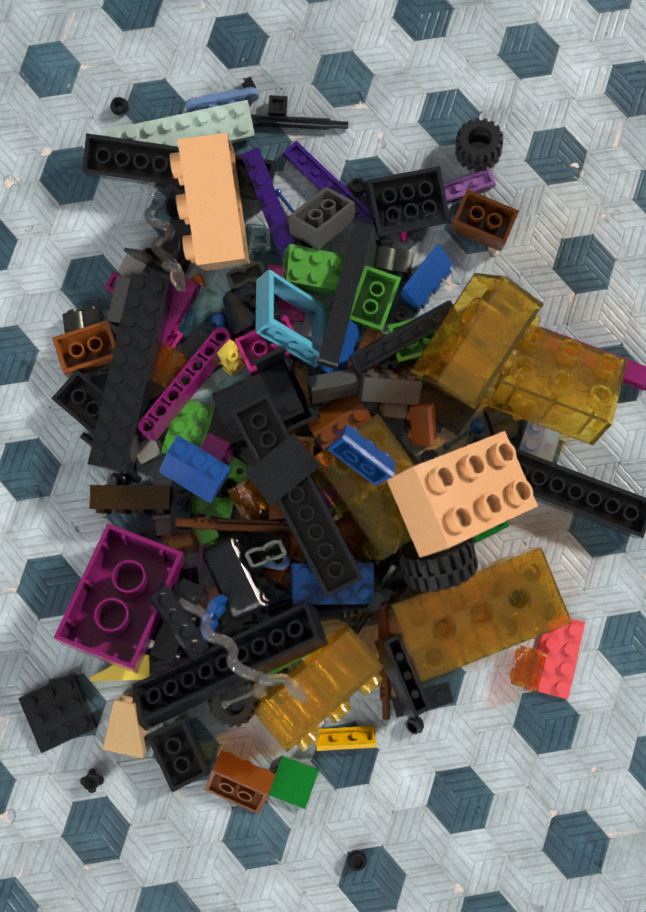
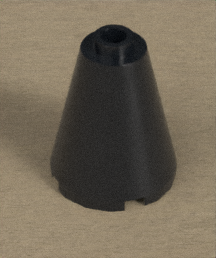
M230 290L226 292L223 297L230 337L235 342L234 339L256 329V311L239 291Z

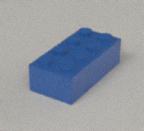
M291 563V604L300 605L306 601L311 605L370 604L372 602L370 598L374 594V564L357 563L364 579L326 598L309 564Z

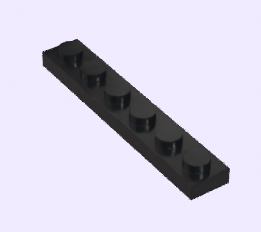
M448 300L349 355L348 357L356 373L359 374L458 319L459 317L452 301Z

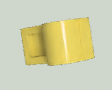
M230 339L217 352L221 360L219 364L223 366L221 369L232 377H235L246 365L235 342Z

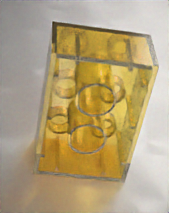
M474 273L410 372L444 395L475 410L478 404L483 405L492 397L495 390V385L492 383L500 370H507L515 362L518 354L515 347L523 335L529 336L535 331L540 323V316L537 314L544 304L507 276Z
M517 319L502 344L483 404L593 446L613 424L627 360Z
M379 414L356 428L362 437L372 441L375 447L389 454L391 459L396 462L394 476L415 466ZM327 449L314 457L321 466L311 473L312 476L321 485V489L373 563L387 558L412 540L387 480L375 486Z
M349 623L342 626L327 640L329 645L310 654L288 674V678L278 682L257 703L254 714L286 752L295 745L301 752L308 749L320 737L321 734L318 732L320 729L319 724L328 717L335 724L351 710L352 706L349 704L351 701L349 698L357 690L360 689L366 696L384 680L379 672L384 668L379 658Z

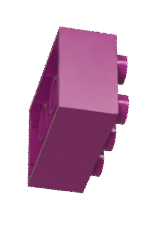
M107 523L55 633L54 639L64 646L137 674L161 619L160 614L148 596L161 584H167L173 592L185 564L183 552Z

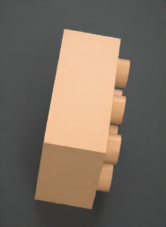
M221 133L177 139L179 152L170 153V163L174 179L178 178L179 184L184 185L186 193L176 195L180 220L184 219L185 224H190L192 235L182 236L186 260H191V263H196L198 267L205 271L248 265L250 260L235 154L228 134Z
M505 431L416 465L387 480L419 557L450 548L538 506L533 496L532 487L526 480L516 458L515 448L509 442Z

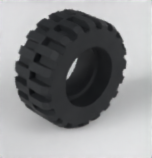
M471 538L450 548L423 557H419L413 540H410L400 548L398 553L404 582L415 591L439 592V590L457 587L462 582H467L470 577H473L478 568V560Z

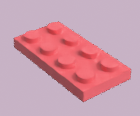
M546 612L529 686L530 690L565 699L569 698L585 622Z

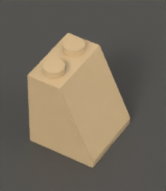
M125 692V695L122 694L114 700L102 750L143 758L151 747L147 739V725L140 723L134 693Z

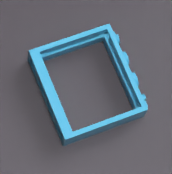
M269 269L256 280V333L279 347L283 346L286 351L313 367H317L327 327V308L324 304ZM274 294L311 317L312 342L274 319Z

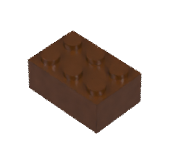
M467 189L452 222L450 231L501 252L519 210Z

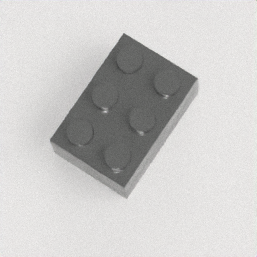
M325 187L288 216L289 232L294 237L319 250L355 220V202Z
M368 368L359 374L357 373L360 379L357 396L361 401L419 405L422 381L416 378V375H412V372L400 371V374L386 369H383L382 372H374V369Z

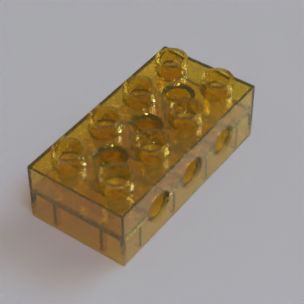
M529 547L480 566L473 577H470L467 582H462L457 587L439 590V592H423L420 590L389 604L399 633L402 636L421 682L572 623L542 547ZM517 590L521 594V600L516 606H512L510 596ZM477 605H482L485 609V614L480 620L475 621L472 615L473 609ZM445 619L448 622V630L444 634H436V623L439 620Z

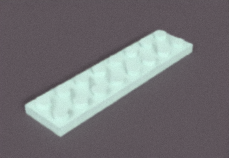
M248 100L103 131L104 136L178 146L177 139L227 133L231 143L256 138Z

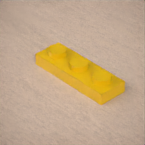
M375 726L316 729L317 751L376 748Z

